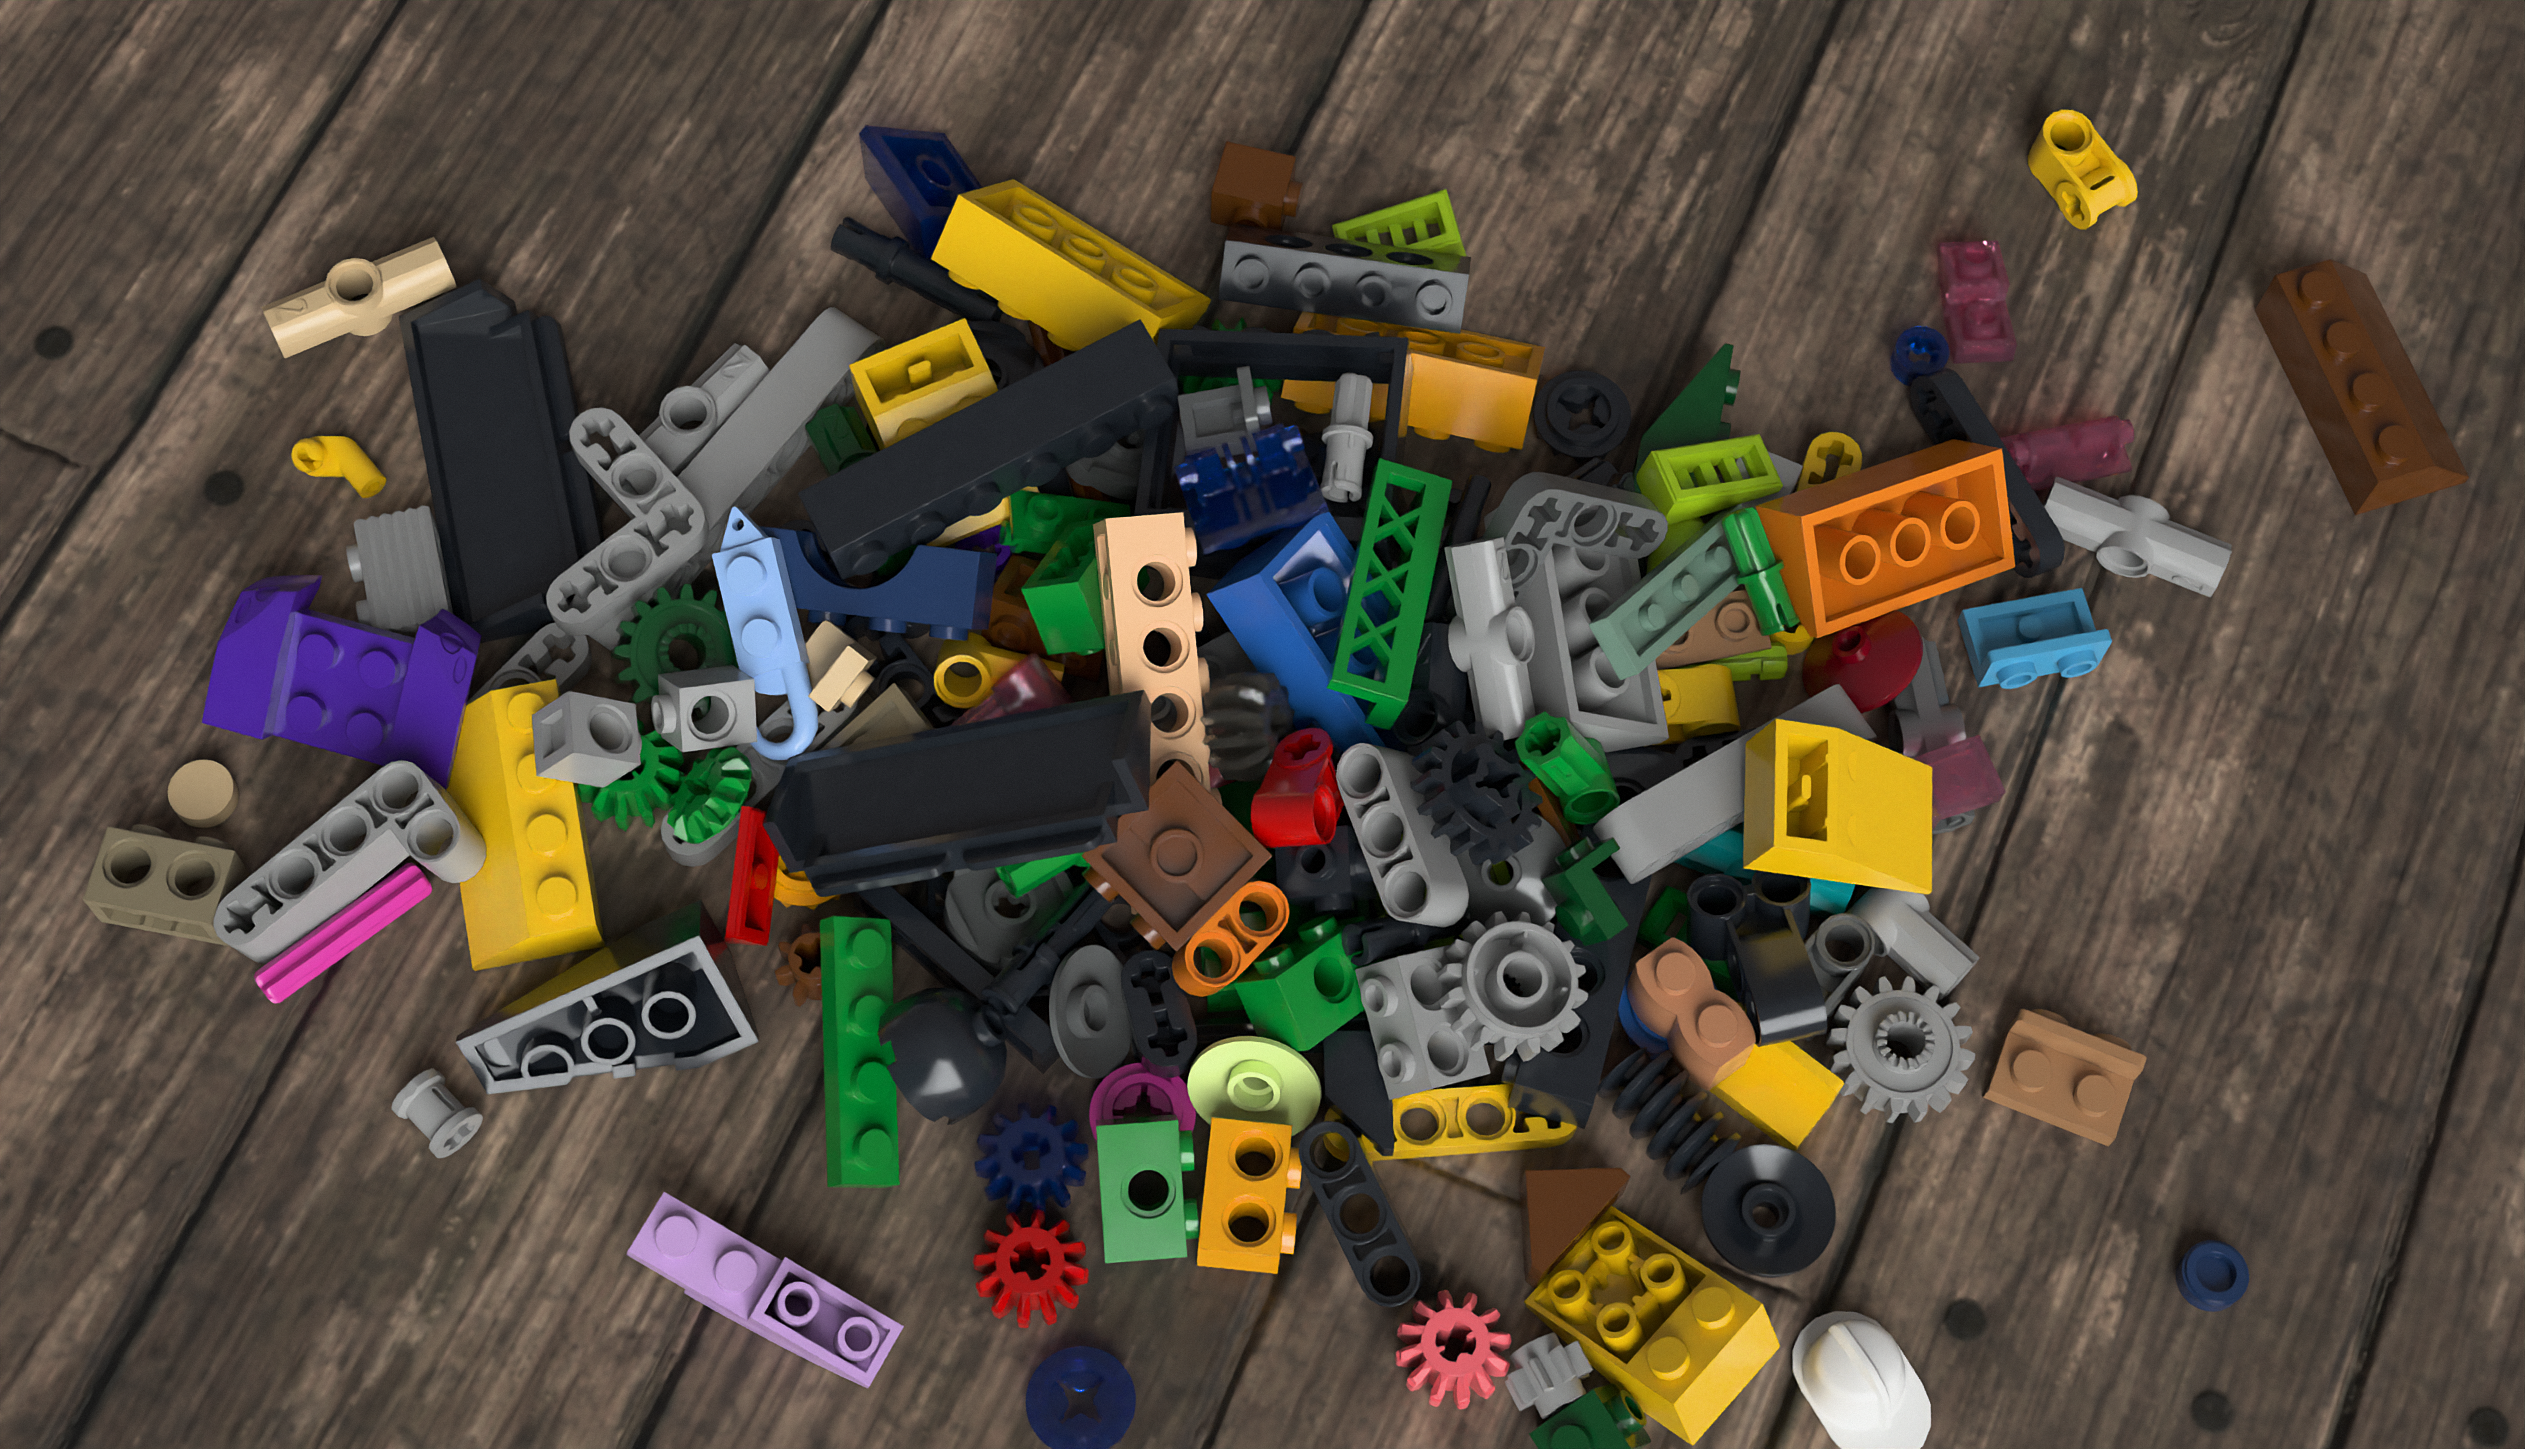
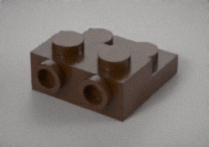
M1178 761L1149 788V810L1124 814L1118 818L1117 843L1100 845L1081 855L1090 864L1082 873L1083 877L1108 902H1111L1120 894L1138 912L1129 921L1130 924L1156 950L1167 941L1176 952L1272 857Z

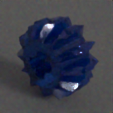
M1025 1102L1018 1105L1019 1121L1014 1123L1007 1115L997 1112L993 1117V1123L999 1135L990 1133L979 1135L977 1140L978 1148L987 1156L980 1158L974 1163L976 1176L990 1179L984 1188L985 1196L988 1200H998L1009 1194L1006 1204L1007 1213H1015L1016 1215L1022 1210L1025 1201L1032 1202L1033 1212L1039 1209L1045 1213V1216V1199L1049 1197L1062 1208L1070 1205L1071 1195L1065 1185L1073 1187L1084 1186L1087 1180L1086 1172L1077 1165L1089 1158L1088 1145L1074 1141L1079 1133L1078 1123L1071 1119L1055 1126L1057 1108L1051 1104L1047 1105L1042 1110L1040 1118L1036 1119L1032 1118L1029 1104ZM1038 1150L1040 1159L1039 1169H1025L1024 1152Z

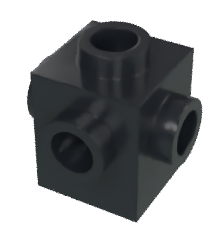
M1338 818L1335 835L1330 843L1275 847L1277 888L1285 895L1288 903L1301 907L1314 906V913L1319 915L1327 913L1337 915L1354 912V901L1377 899L1376 885L1355 830L1349 826L1348 818Z

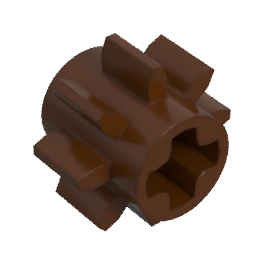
M807 924L802 925V935L792 944L788 942H780L778 944L781 956L785 961L789 962V965L781 966L775 970L779 985L796 984L793 988V998L795 1005L799 1007L806 1002L807 998L822 1001L821 967L817 966L821 962L820 933L811 932ZM806 964L816 966L810 974H807L804 966Z

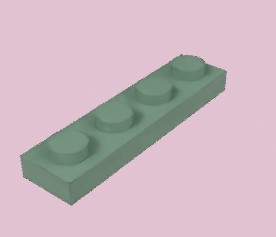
M1741 504L1724 509L1588 624L1619 680L1639 674L1739 586L1736 583L1735 577L1740 573L1721 522L1729 513L1742 509Z

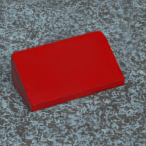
M741 806L725 942L730 944L767 946L779 853L762 825L767 812L750 806Z

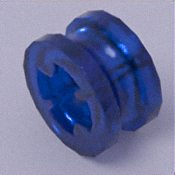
M1916 326L1905 330L1898 337L1890 358L1891 371L1896 379L1904 385L1911 387L1913 380L1918 376L1944 368L1950 355L1946 339L1935 329L1926 326ZM1912 351L1916 355L1927 352L1931 356L1929 363L1923 359L1913 363L1908 358L1910 352Z

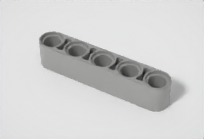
M1837 684L1820 692L1626 801L1603 817L1594 826L1593 830L1601 841L1614 837L1620 849L1611 856L1629 883L1633 884L1648 877L1744 821L1746 742L1773 720L1782 719L1840 728L1874 742L1877 735L1841 685Z

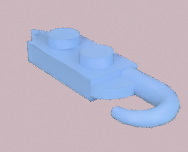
M732 507L720 552L712 554L739 670L754 678L756 692L775 696L787 694L794 723L791 735L783 742L775 743L768 741L762 736L757 727V742L750 744L760 755L771 760H788L790 757L802 754L812 744L818 730L816 702L808 697L813 690L806 665L810 662L780 539L768 537L741 508ZM743 520L744 526L739 531L737 525L739 521Z

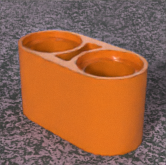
M1264 881L1249 882L1241 887L1174 954L1172 971L1174 979L1180 988L1190 995L1204 997L1215 994L1234 981L1282 932L1288 923L1290 910L1287 898L1282 891L1273 884ZM1242 901L1255 902L1262 907L1267 919L1264 931H1254L1244 925L1239 914ZM1196 947H1207L1217 953L1222 964L1221 974L1218 978L1205 977L1199 973L1193 960Z

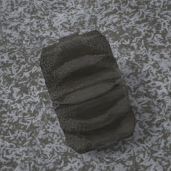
M1259 671L1229 673L1227 677L1214 679L1211 691L1205 693L1203 701L1206 714L1200 719L1205 726V737L1202 743L1208 745L1210 749L1209 762L1212 768H1219V772L1224 780H1237L1238 782L1264 780L1277 745L1288 735L1297 732L1293 727V716L1296 711L1290 708L1288 704L1289 692L1286 686L1280 685L1274 673H1261Z

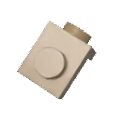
M824 621L805 643L810 662L806 665L813 689L808 697L827 712L838 708L842 702L849 708H852L874 680V677L866 671L877 657L834 623Z

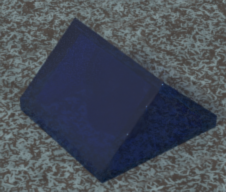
M865 125L859 133L865 179L913 249L918 254L932 260L931 257L958 195L983 187L945 133Z

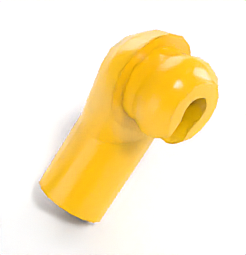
M315 436L300 439L292 448V462L298 470L315 477H345L362 498H370L378 494L386 484V477L361 447L349 437Z

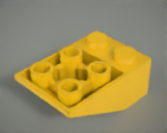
M965 318L849 365L855 397L880 451L998 391L991 371ZM1027 486L1021 489L1024 491L1039 492L1037 487ZM1008 497L1002 499V502L989 513L981 516H969L945 528L944 532L934 541L927 543V546L946 547L999 525L1003 520H1010Z
M1782 719L1773 720L1746 742L1743 868L1930 894L1932 892V767L1840 728Z
M1613 1206L1605 1212L1524 1301L1526 1307L1568 1345L1579 1341L1590 1364L1610 1383L1615 1384L1620 1391L1625 1390L1630 1393L1644 1413L1692 1446L1780 1348L1763 1303Z

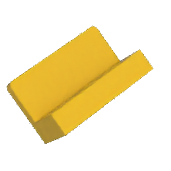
M1788 1041L1758 1047L1755 1044L1745 1065L1709 1091L1779 1145L1796 1151L1830 1108L1842 1089L1844 1082L1793 1042Z

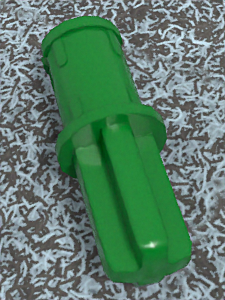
M1748 507L1729 513L1722 519L1721 525L1740 573L1735 577L1738 585L1744 584L1760 626L1759 631L1761 635L1766 636L1783 631V625L1785 624L1787 627L1798 624L1800 619L1795 613L1780 570L1785 565L1783 560H1775L1757 510L1753 507Z

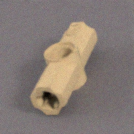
M432 237L373 262L360 258L343 260L333 266L327 274L326 281L261 308L284 358H287L348 332L358 336L377 334L387 327L394 313L453 290L457 286L438 242ZM368 294V296L361 300L351 301L357 295Z

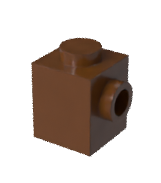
M1226 141L1211 191V223L1229 227L1234 223L1282 230L1286 216L1297 217L1303 195L1304 183L1295 181L1296 157Z

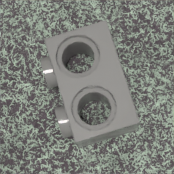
M1450 945L1398 956L1355 970L1361 991V1001L1367 1014L1378 1056L1379 1069L1384 1079L1389 1100L1491 1074L1484 1047L1482 1046L1476 1052L1470 1048L1471 1040L1475 1033L1469 1027L1454 1033L1450 1026L1460 1016L1457 1009L1442 1008L1439 1004V1000L1452 990L1451 985L1437 980L1438 972L1447 964L1453 963L1445 954Z

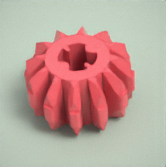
M1439 1291L1436 1301L1437 1312L1427 1303L1419 1300L1412 1308V1314L1418 1324L1402 1322L1399 1325L1397 1337L1410 1346L1403 1347L1396 1352V1365L1405 1368L1417 1367L1407 1378L1406 1386L1410 1391H1415L1429 1382L1433 1387L1428 1402L1434 1407L1440 1405L1446 1390L1453 1392L1454 1403L1458 1409H1466L1470 1403L1469 1386L1479 1396L1488 1399L1495 1390L1490 1376L1505 1377L1508 1372L1510 1363L1497 1353L1510 1347L1512 1342L1511 1335L1502 1331L1489 1332L1498 1322L1500 1313L1496 1308L1486 1310L1479 1317L1474 1314L1478 1298L1474 1293H1467L1461 1308H1454L1449 1291ZM1450 1337L1458 1338L1464 1342L1461 1350L1462 1353L1458 1356L1456 1362L1448 1361L1442 1357L1445 1349L1444 1346L1448 1344Z

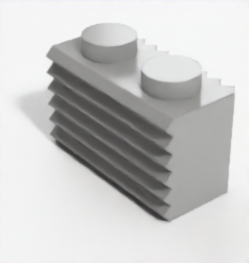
M421 505L417 509L408 508L405 512L395 511L392 515L383 513L380 517L370 516L367 520L357 519L354 522L357 544L347 545L346 553L354 582L364 581L367 599L356 601L359 623L415 638L419 625L436 616L442 608L453 614L438 528L429 506Z

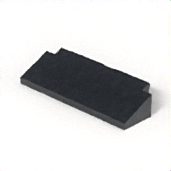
M477 279L399 316V322L453 615L464 621L481 635V644L537 632L543 627L555 623L547 607L546 595L550 585L563 572L603 543L605 538L592 476L580 464L570 442L569 431L573 421L579 416L561 325L551 316L538 317L529 310L517 314L514 300L482 279ZM574 594L566 599L568 607L574 598Z
M1139 690L795 755L788 759L762 825L789 872L804 871L816 895L820 897L931 879L941 875L943 872L967 868L978 871L1091 851L1100 845L1117 843L1118 816L1149 810L1151 703L1145 690Z

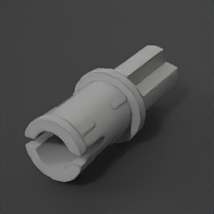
M1344 373L1335 383L1330 426L1323 429L1322 440L1327 444L1320 494L1329 500L1337 502H1347L1348 491H1350V500L1357 501L1361 498L1365 453L1373 443V435L1367 431L1373 384L1371 379L1364 375Z

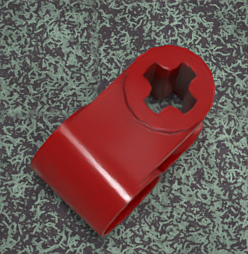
M1317 728L1299 730L1288 735L1275 748L1273 760L1260 789L1254 794L1251 804L1253 833L1255 839L1264 848L1320 845L1330 843L1333 839L1344 801L1338 788L1337 771L1331 758L1333 743L1326 731Z

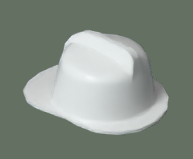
M1834 1311L1811 1321L1800 1332L1792 1350V1372L1801 1392L1840 1449H1920L1924 1445L1931 1427V1404L1922 1382L1895 1339L1876 1320L1857 1312Z

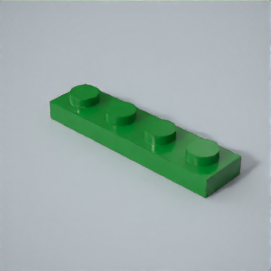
M831 916L820 920L827 1187L888 1188L900 1185L896 1084L887 1068L888 1065L895 1062V1054L891 1041L880 1046L878 1037L880 1016L888 1007L893 1005L891 920Z

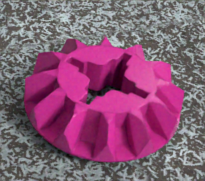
M1142 1063L1129 1064L1116 1069L1098 1085L1090 1103L1089 1120L1095 1142L1097 1143L1096 1120L1123 1118L1124 1113L1135 1112L1137 1102L1141 1101V1092H1147V1102L1150 1103L1151 1113L1156 1115L1176 1114L1179 1131L1192 1130L1193 1132L1196 1122V1109L1190 1101L1187 1085L1179 1076L1163 1078L1153 1075L1144 1068Z

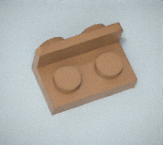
M2020 1009L2006 1029L1983 1098L2109 1147L2116 1138L2134 1080L2143 1071L2147 1059L2146 1056L2132 1051L2131 1046L2126 1041L2116 1036L2102 1033L2090 1035L2068 1026L2069 1023L2065 1018L2054 1012L2043 1009L2031 1011Z

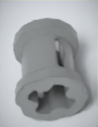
M431 1068L414 1077L397 1094L391 1109L398 1117L403 1119L409 1118L430 1140V1151L437 1158H444L459 1150L473 1137L482 1124L483 1117L474 1107L465 1108L444 1086L446 1078L439 1071Z

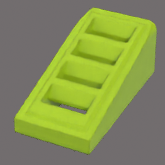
M1446 189L1332 225L1335 238L1356 241L1355 238L1366 236L1368 243L1382 244L1379 234L1390 232L1393 244L1397 247L1467 256L1456 215ZM1438 223L1441 235L1430 238L1427 225ZM1414 227L1418 242L1407 245L1403 229Z
M1760 434L1651 451L1636 476L1642 495L1648 497L1663 513L1668 521V525L1684 522L1775 494L1783 487ZM1735 459H1742L1750 476L1749 479H1743ZM1713 466H1718L1725 483H1720ZM1689 473H1694L1699 487L1694 486Z

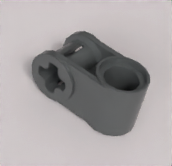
M1841 913L1830 916L1804 944L1823 994L1827 1021L1842 1003L1847 992L1860 978L1875 948V938L1872 929L1863 919L1852 914ZM1838 940L1849 944L1855 952L1856 960L1841 962L1832 958L1827 952L1825 943ZM1808 1037V1038H1803V1039H1805L1807 1042H1809L1813 1037Z

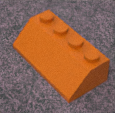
M1952 439L1755 506L1775 560H1783L1785 565L1780 570L1795 613L1798 615L1809 636L1815 638L1823 637L2015 568L2002 448Z

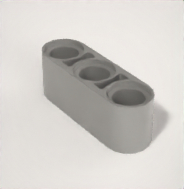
M1359 743L1351 746L1343 753L1337 765L1336 779L1383 906L1390 916L1399 921L1437 927H1447L1455 924L1463 916L1468 906V887L1457 857L1450 853L1449 837L1444 834L1441 837L1434 838L1431 835L1432 828L1435 825L1431 815H1419L1417 808L1426 801L1424 794L1411 789L1410 782L1423 775L1411 764L1414 757L1407 752L1372 744ZM1404 828L1403 839L1401 841V833ZM1426 887H1427L1426 899H1425V901H1424V900H1423L1424 891H1425V889H1426Z

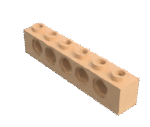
M1183 512L1104 519L1093 524L1110 696L1145 690L1151 705L1160 695L1169 698L1177 709V720L1173 728L1168 732L1159 730L1151 721L1149 788L1156 782L1158 769L1164 762L1169 760L1175 763L1178 761L1222 805L1219 790L1210 787L1208 762L1215 761L1216 738L1212 724L1204 723L1202 697L1209 695L1210 678L1205 658L1197 657L1195 632L1202 630L1203 608L1200 595L1197 592L1191 593L1189 567L1195 566L1197 559L1194 531L1191 527L1185 528ZM1143 566L1155 568L1163 577L1164 591L1157 601L1145 598L1138 589L1137 575ZM1152 630L1162 633L1170 643L1171 654L1166 664L1162 667L1152 664L1144 654V640ZM1131 906L1132 914H1137L1138 912Z

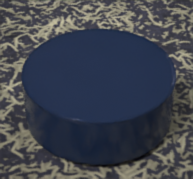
M2206 1240L2194 1245L2181 1257L2176 1268V1282L2180 1293L2191 1305L2204 1311L2216 1312L2230 1307L2243 1296L2249 1283V1271L2244 1258L2234 1247L2222 1241Z

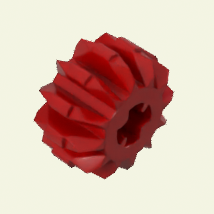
M1035 1210L1031 1216V1227L1025 1228L1021 1227L1019 1217L1015 1213H1010L1005 1217L1009 1235L1004 1236L997 1230L988 1229L984 1233L983 1238L985 1244L992 1252H982L974 1255V1269L987 1274L976 1283L978 1296L992 1297L997 1295L991 1309L992 1314L998 1319L1006 1316L1014 1306L1018 1307L1017 1324L1020 1328H1028L1031 1323L1032 1310L1040 1309L1043 1320L1047 1325H1052L1057 1322L1056 1309L1053 1303L1057 1301L1066 1308L1075 1309L1079 1304V1296L1071 1286H1080L1087 1284L1089 1281L1088 1268L1076 1264L1086 1255V1246L1081 1240L1065 1242L1070 1233V1224L1064 1219L1056 1222L1049 1231H1046L1044 1211ZM1032 1258L1036 1266H1041L1042 1277L1030 1280L1026 1272H1021L1020 1262L1024 1259Z

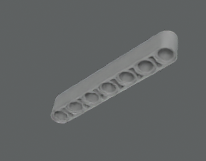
M835 307L824 310L677 477L699 501L705 512L709 524V536L706 544L698 553L604 626L589 634V637L610 651L614 647L626 645L627 639L622 637L616 631V628L621 621L633 622L635 624L638 622L631 610V607L638 600L645 602L653 609L655 607L653 592L656 589L664 587L671 599L674 600L679 588L683 584H691L713 559L712 554L718 553L721 549L732 507L741 508L748 516L753 513L811 445L806 435L805 426L815 418L817 411L836 403L844 407L855 394L849 365L884 351L885 341L883 338ZM673 517L667 521L669 531L677 530L684 535L691 530L688 520L681 522L676 517ZM646 535L645 538L649 540L656 556H660L663 553L660 542L655 544L652 535ZM623 552L613 560L611 572L622 578L633 577L643 570L646 557L640 552ZM601 573L593 576L597 586L602 585L606 595L613 592L606 585ZM575 595L569 605V609L575 608L580 613H583L590 608L587 598L581 599Z

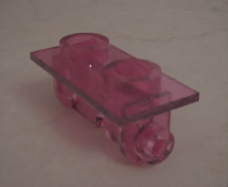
M2116 415L2000 438L2034 491L2050 488L2056 476L2077 483L2127 473L2133 469L2125 449V444L2133 443L2134 441L2133 425L2129 419L2120 420Z

